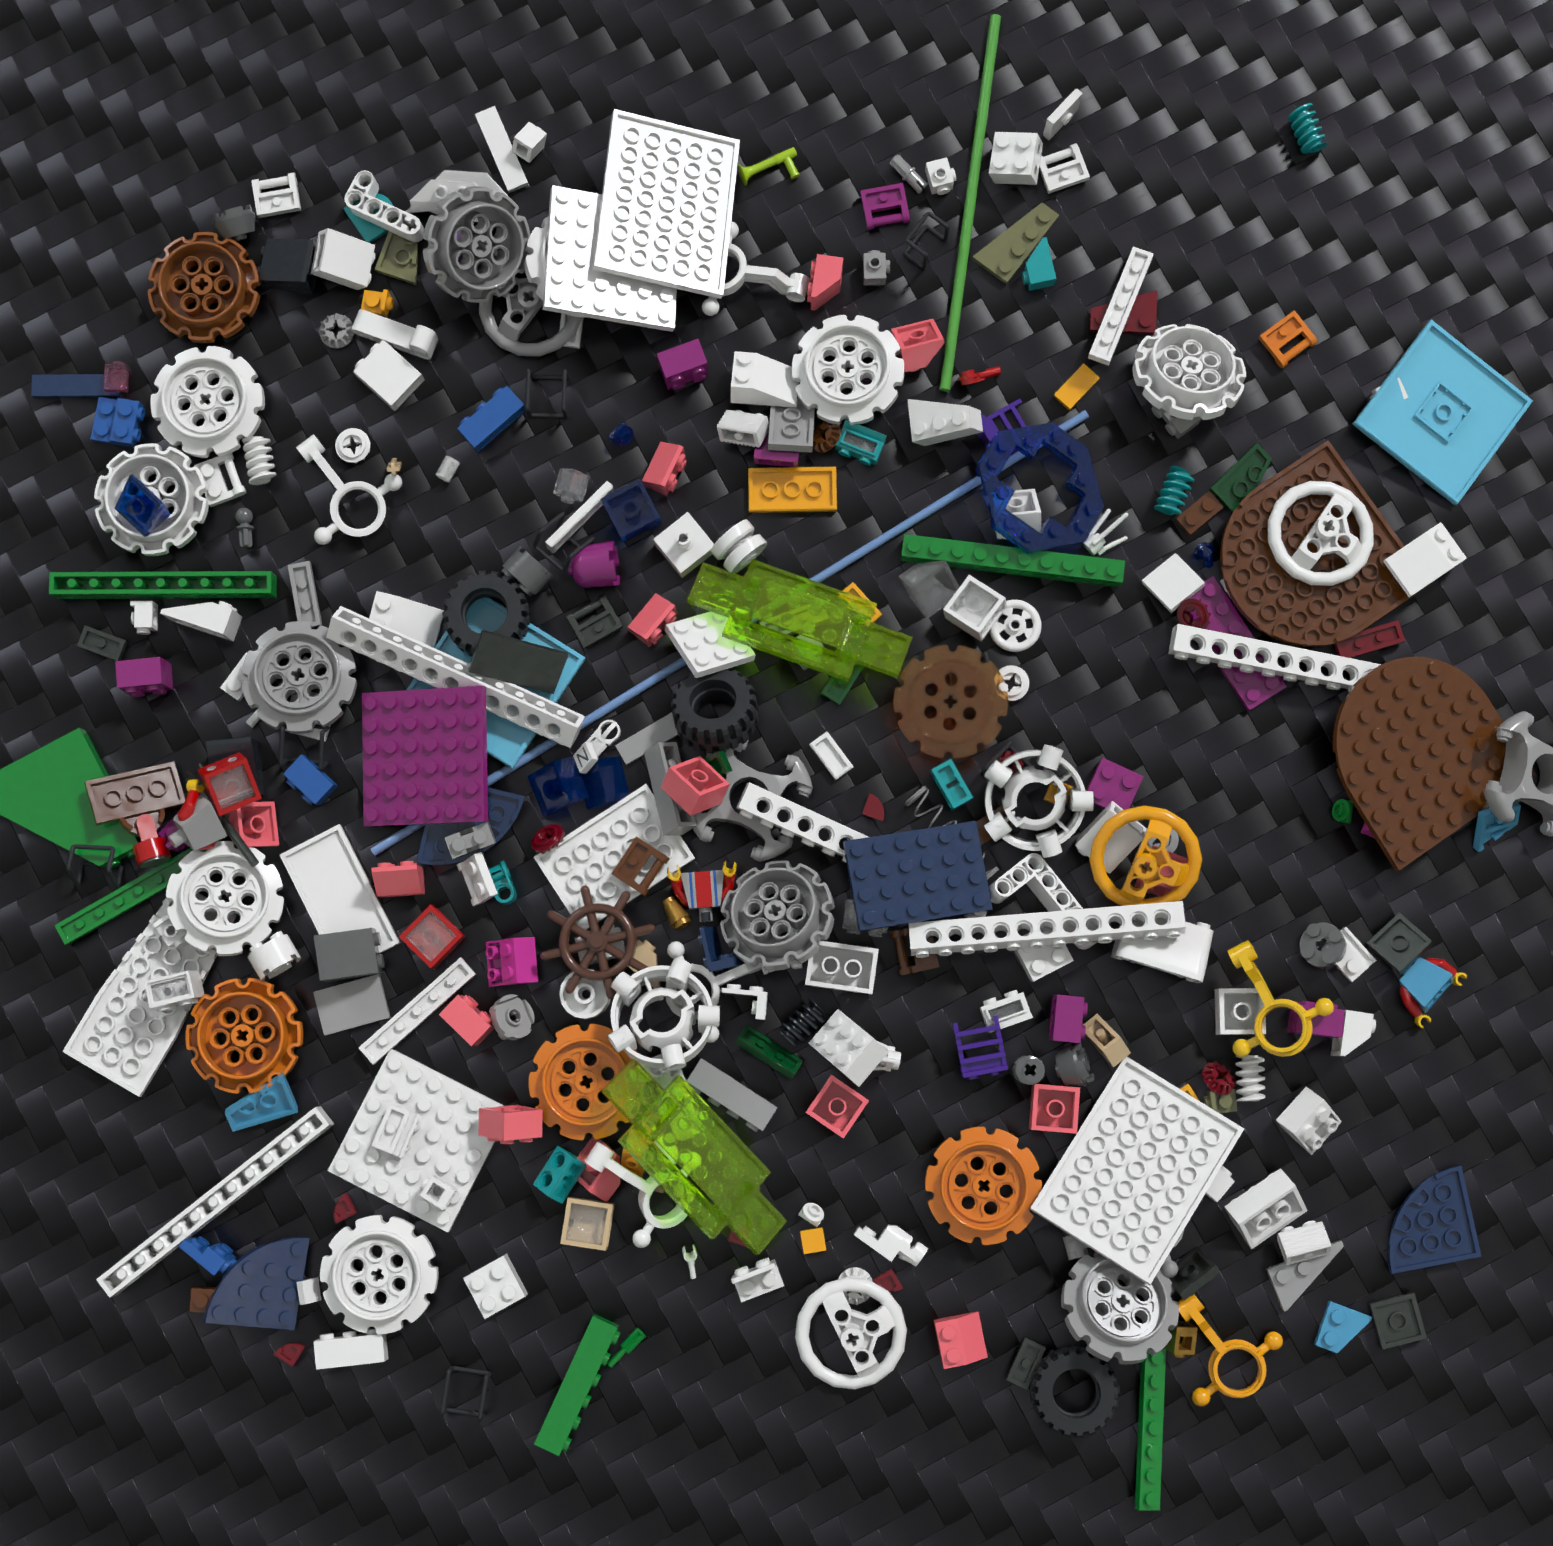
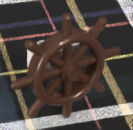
M583 885L580 889L584 903L583 907L575 910L568 918L553 910L548 911L547 917L561 925L562 929L559 936V948L542 952L541 959L549 960L562 956L565 964L574 972L565 987L566 993H573L581 978L591 981H603L607 998L614 999L615 990L611 988L612 978L617 977L629 966L637 971L648 968L647 965L634 958L637 948V936L653 933L655 926L647 924L636 928L633 927L629 918L622 912L630 898L628 891L622 892L613 907L602 903L593 904L589 887ZM596 914L609 915L599 930ZM586 916L590 931L577 925ZM616 920L622 924L624 931H621L619 927H614ZM573 932L579 937L575 938V944L569 945L570 935ZM627 939V946L625 950L623 940ZM578 952L580 958L579 965L573 959L572 953ZM614 958L620 960L615 966L609 968L607 960ZM599 964L600 971L587 970L589 965Z

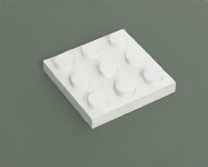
M724 608L672 622L665 626V632L695 678L745 664L755 659V653Z

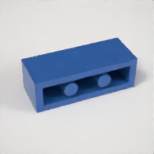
M508 386L496 390L491 400L480 404L476 408V413L471 417H465L459 423L457 428L459 433L477 453L526 411L525 405Z

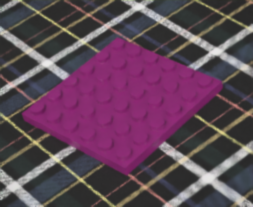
M486 686L362 693L364 826L488 822Z

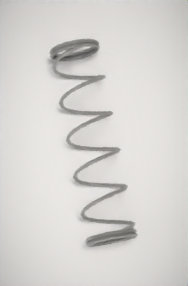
M923 786L914 795H912L904 803V805L908 807L915 800H917L925 791H927L922 800L920 801V803L918 804V806L916 807L914 811V817L922 816L938 807H941L928 827L931 828L932 824L942 811L943 805L935 806L926 812L916 815L918 808L920 807V805L929 793V789H927L926 786ZM954 820V821H951V822H949V823H947V824H945V825H949V824H952V823H954V822H955V824H957V821ZM995 867L994 869L987 871V880L991 876H993L999 870V868Z

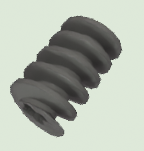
M1028 1055L1017 1058L1013 1064L1012 1071L1017 1081L1031 1085L1041 1081L1045 1068L1041 1060ZM1025 1065L1032 1066L1030 1070L1032 1074L1024 1073L1026 1071Z

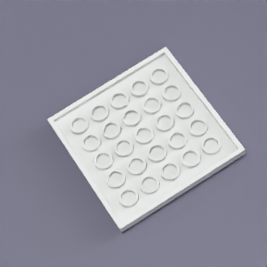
M552 185L543 310L673 332L676 314V288L593 270L602 194Z
M391 1049L328 1171L446 1232H450L495 1141H487V1137L478 1136L479 1108L504 1105ZM389 1103L421 1115L403 1158L371 1146ZM435 1175L458 1189L445 1210H441L420 1196L423 1191L420 1187L427 1177L431 1178ZM436 1187L434 1189L435 1194L441 1195L442 1189Z

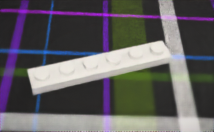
M1136 247L1132 248L1088 359L1109 366L1152 261L1153 253Z
M460 957L365 1041L359 1049L375 1065L470 981L476 973Z

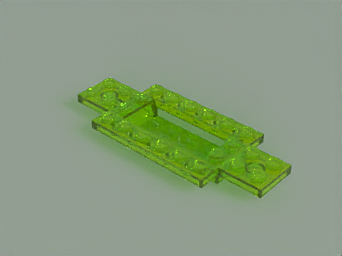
M754 559L751 560L744 577L703 562L687 601L691 605L728 617L722 637L849 682L855 663L898 678L912 640L911 636L871 622L877 603ZM755 618L836 647V651L751 622V620Z
M631 1059L601 1091L632 1124L618 1142L710 1239H715L721 1230L728 1225L755 1255H759L787 1222L759 1191L761 1189L759 1186L771 1172L681 1075H677L663 1089L638 1061ZM652 1140H656L659 1143V1145L676 1161V1163L692 1178V1180L708 1195V1197L715 1203L714 1206L669 1160V1158L653 1143Z

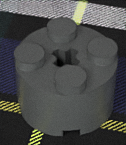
M521 546L502 565L504 567L502 572L513 581L518 579L521 582L518 586L529 596L532 594L536 595L553 577L545 567Z

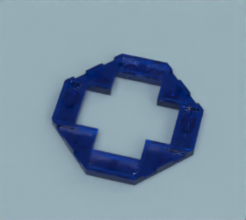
M1054 423L998 431L993 436L976 467L977 476L981 478L983 486L982 494L985 505L990 511L992 529L1027 554L1084 543L1104 508L1088 447ZM1043 444L1074 467L1065 485L1081 495L1082 499L1067 527L1050 516L1046 519L1040 532H1038L1005 509L1015 491L997 478L1014 448L1031 459L1035 456L1040 445Z

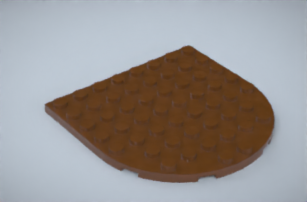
M1329 440L1252 490L1232 512L1224 529L1220 549V565L1222 577L1230 598L1241 614L1253 626L1281 642L1303 647L1328 646L1342 642L1358 634L1411 598L1407 596L1383 562L1403 548V543ZM1308 481L1332 482L1350 490L1365 505L1373 523L1374 545L1366 565L1351 579L1333 586L1309 585L1291 577L1276 562L1268 544L1267 522L1275 502L1290 488ZM1311 494L1298 499L1286 510L1281 523V539L1287 553L1291 557L1330 501V496ZM1331 508V514L1339 518L1341 516L1339 509ZM1351 511L1347 516L1349 531L1360 541L1359 525ZM1338 538V545L1342 548H1347V541L1344 538ZM1308 543V550L1312 553H1317V546L1314 543ZM1336 553L1321 555L1316 564L1311 568V571L1332 572L1343 568L1346 565V561Z
M1427 657L1400 658L1381 664L1368 671L1352 686L1345 701L1341 703L1334 725L1333 753L1335 752L1338 765L1336 769L1340 781L1395 871L1401 870L1478 816L1479 811L1489 808L1483 791L1489 780L1500 782L1506 753V742L1498 741L1496 737V729L1503 721L1483 690L1473 679L1458 668L1446 662ZM1532 769V777H1533V776H1535L1536 774H1535V772H1534L1533 769Z

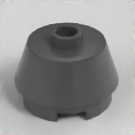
M250 204L245 206L246 210L239 206L224 210L220 217L218 213L212 215L215 222L213 225L224 240L226 238H234V241L247 239L246 234L255 232V212L253 213Z
M1081 1042L1076 1044L1070 1043L1055 1055L1057 1076L1062 1079L1066 1086H1086L1087 1083L1094 1081V1074H1089L1091 1060L1086 1048H1081Z

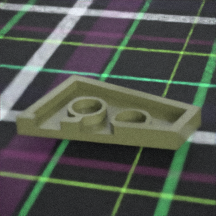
M395 217L392 223L397 222L399 217ZM389 231L375 271L417 286L418 242H412Z

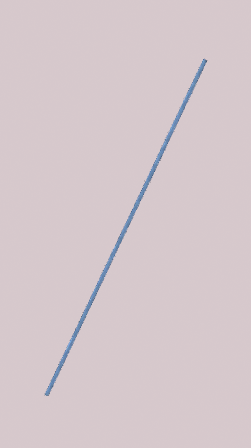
M1085 410L735 625L740 632L1083 422L1089 418L1088 413ZM681 657L585 716L581 729L687 665ZM548 739L522 755L514 769L506 765L487 777L488 786L554 747L558 742ZM425 824L408 825L370 849L374 856L422 828Z

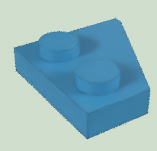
M1514 801L1512 804L1515 813L1512 822L1499 821L1493 815L1490 808L1478 812L1473 848L1476 851H1482L1484 843L1491 838L1496 841L1506 831L1518 824L1521 808L1519 803Z
M1328 1300L1314 1345L1338 1353L1371 1321L1372 1317Z

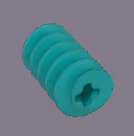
M1312 103L1298 107L1288 116L1289 122H1292L1291 128L1296 130L1294 135L1296 138H1299L1297 143L1299 146H1302L1300 150L1303 154L1320 151L1329 144L1328 142L1321 143L1326 136L1325 134L1318 135L1323 129L1321 126H1314L1319 122V119L1311 118L1316 114V111H1308L1313 106Z
M1170 466V473L1166 475L1167 481L1163 483L1164 489H1161V497L1157 498L1158 505H1155L1154 509L1167 515H1181L1182 511L1177 506H1185V503L1180 499L1188 498V495L1183 491L1191 490L1187 482L1193 483L1194 478L1190 476L1187 470L1178 466Z

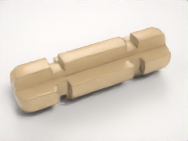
M392 458L391 462L388 463L387 472H391L392 476H396L397 472L401 469L402 463L397 462V458Z

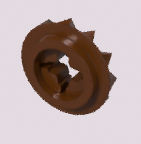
M823 421L822 424L817 423V428L813 430V449L819 453L831 450L840 438V426Z

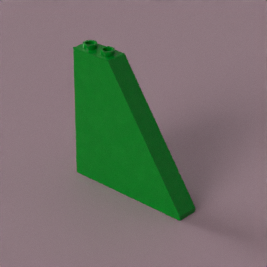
M78 728L0 769V815L69 851L74 844L113 846L115 854L112 868L120 864L119 860L125 857H134L133 846L141 842L140 837L125 831L119 821L96 826L84 783L85 781L109 775L86 730ZM75 849L74 854L106 868L110 851Z

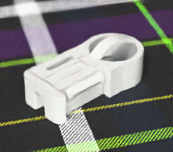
M605 720L586 741L592 743L597 758L606 749L607 745L611 746L619 739L621 734L620 727L613 720ZM611 723V725H610V726L605 730V732L601 735L602 728H603L606 724ZM617 726V735L613 739H605L612 729Z

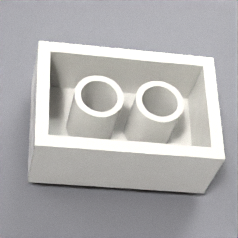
M819 941L817 943L820 950L808 959L805 985L873 994L879 949Z
M839 1009L836 1010L809 1042L815 1050L858 1087L888 1054V1051Z

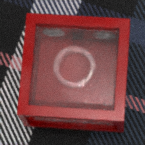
M240 752L197 769L209 801L219 816L262 799L248 761Z
M430 904L399 938L431 969H436L466 936L435 906Z

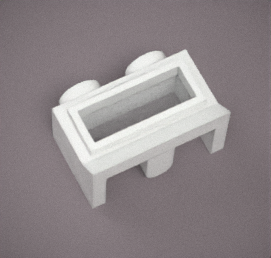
M1017 990L1005 993V999L999 1001L996 1000V997L983 1001L984 1006L979 1007L986 1026L994 1025L993 1016L998 1015L1000 1029L1033 1018L1024 993L1018 994Z

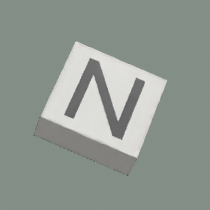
M584 742L573 755L579 772L584 774L598 760L591 742Z

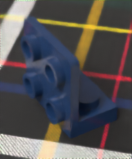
M716 927L699 928L698 939L700 945L704 948L705 955L703 956V961L709 972H723L745 964L735 954L723 955Z

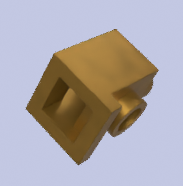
M1178 1321L1177 1326L1173 1330L1168 1329L1172 1334V1338L1167 1343L1166 1350L1171 1352L1172 1356L1178 1358H1185V1355H1195L1198 1328L1188 1321Z

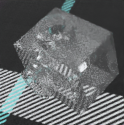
M560 469L553 494L561 497L560 500L568 504H573L574 501L583 502L590 476L575 469Z

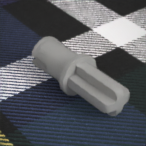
M900 155L892 158L890 165L903 177L902 180H906L918 194L921 193L923 190L917 183L924 189L928 183L916 173V168H912Z

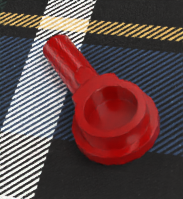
M997 366L985 369L984 372L975 373L974 369L961 372L962 377H958V381L961 380L962 386L986 380L985 378L1001 375V369Z

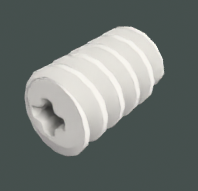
M251 436L242 439V442L245 444L243 450L247 452L244 455L248 461L246 467L250 469L247 472L248 476L251 477L249 483L261 485L270 482L271 478L276 476L275 472H269L270 469L275 467L274 464L268 463V461L273 459V456L266 455L267 452L272 451L271 447H265V444L271 442L270 439L261 436Z
M1235 1055V1057L1242 1059V1061L1235 1063L1236 1066L1242 1068V1070L1236 1072V1075L1242 1077L1241 1080L1236 1081V1084L1243 1087L1236 1090L1237 1094L1243 1096L1236 1101H1259L1264 1099L1265 1095L1259 1093V1091L1265 1089V1086L1259 1084V1082L1265 1080V1077L1258 1073L1264 1071L1265 1068L1258 1064L1264 1062L1265 1059L1258 1055H1247L1245 1057Z

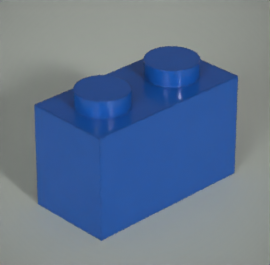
M301 754L283 773L288 778L286 782L293 789L296 790L298 788L304 793L302 798L310 805L313 803L321 805L338 787L306 755Z

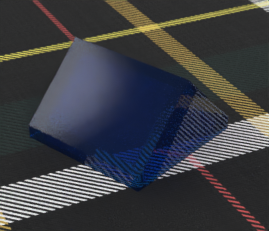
M133 474L129 476L114 508L144 537L149 536L171 515L165 504Z
M620 756L599 758L586 774L580 773L577 767L587 810L617 803L629 795Z

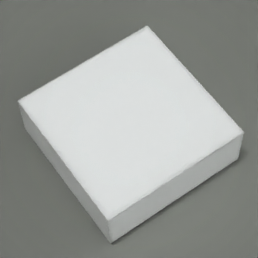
M318 1278L296 1282L300 1305L322 1300Z

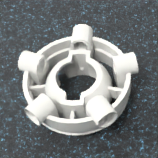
M1044 744L1042 750L1022 751L1008 757L1002 763L995 760L984 775L989 780L985 791V808L990 821L984 827L995 842L1002 838L1017 848L1041 851L1043 858L1055 856L1062 852L1060 844L1069 839L1078 829L1085 811H1093V791H1085L1084 784L1077 771L1067 760L1062 758L1063 750ZM1038 756L1037 764L1046 768L1044 770L1035 769L1034 766L1021 768L1018 760L1025 757ZM1015 761L1016 767L1019 770L1013 773L1008 765ZM1059 764H1061L1068 772L1059 778L1049 769L1057 770ZM1072 776L1076 788H1070V809L1075 812L1069 823L1065 826L1059 820L1065 811L1067 790L1062 782ZM1052 781H1054L1053 785H1058V792L1054 795L1055 804L1048 816L1033 820L1027 817H1016L1015 811L1011 812V810L1017 807L1018 793L1025 785L1033 782L1048 785ZM994 784L1000 788L1004 786L1005 798H1002L1001 801L1007 814L1006 817H1003L999 811L996 814L993 813L991 795ZM1010 820L1016 827L1035 831L1047 829L1055 823L1063 829L1058 833L1053 829L1037 834V840H1025L1010 834L1009 832L1012 829L1007 822Z
M674 958L671 966L648 967L634 973L632 976L623 971L616 977L611 985V988L616 991L611 1007L613 1032L607 1036L617 1053L623 1050L634 1061L647 1067L676 1071L684 1068L686 1062L693 1059L703 1049L711 1034L712 1026L719 1027L720 1006H712L708 991L690 973L693 966L689 962ZM666 981L668 986L680 991L662 987L652 989L650 983ZM646 985L648 991L640 996L632 1007L629 1021L631 1031L626 1024L619 1028V1018L623 1005L625 1004L629 1007L641 993V987ZM687 988L693 991L695 995L689 997L686 993ZM669 997L678 1005L683 1006L679 1023L668 1032H656L649 1029L642 1033L638 1028V1024L643 1019L644 1008L655 1001ZM701 1000L703 1005H699L698 1031L703 1033V1035L693 1047L689 1042L693 1036L692 1025L696 1024L693 1004ZM636 1041L641 1047L650 1052L652 1046L659 1047L662 1059L649 1058L635 1052L634 1050L637 1049ZM684 1046L686 1047V1049H688V1051L685 1053H683L682 1048Z

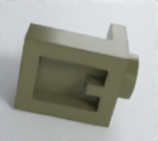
M1235 1089L1228 1095H1219L1213 1091H1206L1207 1096H1204V1104L1218 1113L1237 1112Z

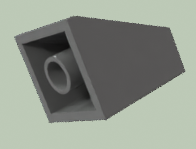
M375 928L314 935L320 981L332 982L382 973L381 968H384V958L382 954L379 955L378 946L381 945V937Z

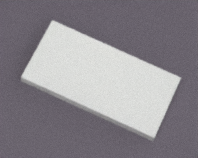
M340 824L280 854L319 935L375 928L381 937V945L378 946L379 954L400 944Z

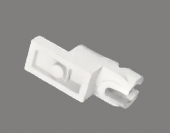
M888 1224L878 1239L875 1238L876 1233L867 1226L863 1229L858 1226L854 1232L857 1238L891 1262L898 1254V1258L916 1267L928 1250L920 1242L910 1247L913 1237L896 1225Z

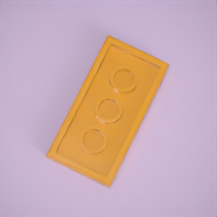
M836 467L748 468L749 513L837 511Z

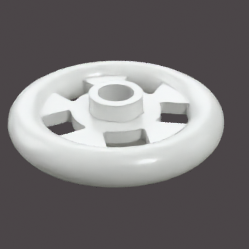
M1022 600L1006 601L1007 608L1002 613L1007 616L1004 624L999 623L997 620L989 633L993 641L1000 648L1011 652L1024 651L1038 640L1041 633V619L1036 609L1029 603ZM1013 608L1023 610L1022 616L1012 614ZM1025 619L1032 620L1033 628H1026ZM1018 622L1019 628H1012L1011 623ZM1003 630L1010 635L1007 640L1000 636ZM1024 633L1027 639L1018 643L1016 637Z

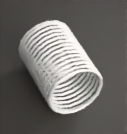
M446 456L436 476L446 482H450L460 463Z

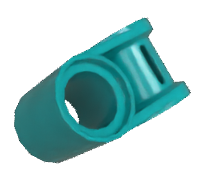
M503 860L499 865L488 870L498 893L494 897L503 905H511L515 902L517 893L508 867ZM510 889V897L502 900L500 898L501 891Z

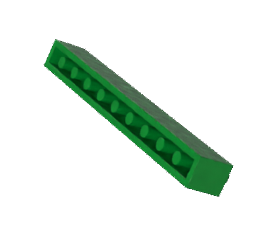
M904 534L900 560L1111 587L1121 586L1125 568L1124 560Z
M272 571L50 572L49 594L56 599L277 598V576Z

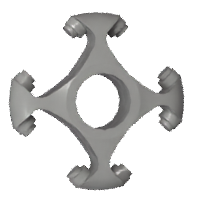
M1526 711L1519 712L1509 717L1496 729L1497 740L1506 742L1504 765L1500 782L1489 780L1483 791L1493 815L1496 819L1503 822H1512L1514 820L1515 813L1512 804L1515 800L1532 806L1543 816V823L1540 826L1541 833L1548 837H1553V747L1529 734L1528 727L1533 724L1534 716ZM1535 761L1540 770V780L1537 787L1532 780V767Z
M747 740L744 744L739 743V747L733 750L731 748L726 749L725 754L733 770L726 776V781L730 783L721 804L712 807L707 813L699 812L694 814L696 827L693 830L700 840L711 843L714 832L712 827L707 826L710 822L721 821L741 825L753 831L765 841V846L758 845L753 847L750 856L753 860L761 862L784 853L791 848L794 840L784 834L782 836L779 835L778 839L774 840L771 836V828L760 824L761 819L754 816L752 819H749L735 812L730 804V797L734 788L741 782L755 781L763 785L767 791L782 797L788 787L797 784L796 790L799 791L798 794L808 798L811 795L813 786L805 765L797 756H787L784 765L787 766V770L792 772L786 776L758 772L737 760L734 753L735 751L741 753L742 750H746L749 741ZM707 753L705 757L708 758L713 753ZM768 805L766 806L765 810L761 813H765L767 811Z

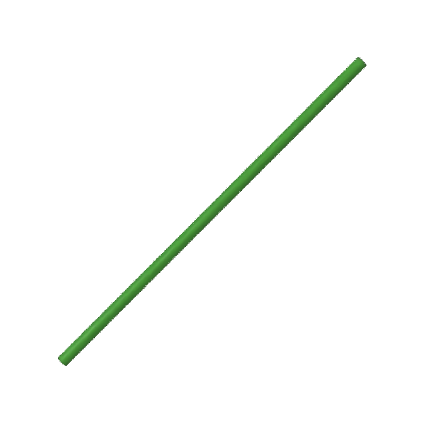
M998 14L990 16L939 390L949 392L951 388L1001 16Z

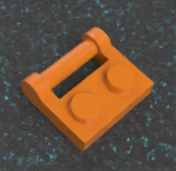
M1295 310L1259 336V340L1274 357L1275 362L1280 368L1287 366L1288 361L1307 347H1312L1318 342L1315 335ZM1298 335H1303L1304 339L1286 353H1281L1279 349Z

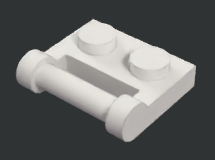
M1077 143L1070 145V148L1044 157L1041 155L1039 171L1048 194L1087 181L1090 178ZM1071 156L1074 158L1072 161L1049 169L1047 168L1048 164Z
M295 172L288 173V176L262 181H259V179L252 180L258 218L301 211ZM284 185L290 186L287 189L261 193L262 189Z
M233 453L221 457L218 456L194 465L200 469L206 480L208 491L204 493L210 507L247 493L245 486L241 485L233 463ZM225 464L233 486V489L230 491L227 489L219 465Z
M482 852L474 854L464 862L457 864L458 870L462 871L472 897L470 900L472 906L482 904L498 894Z

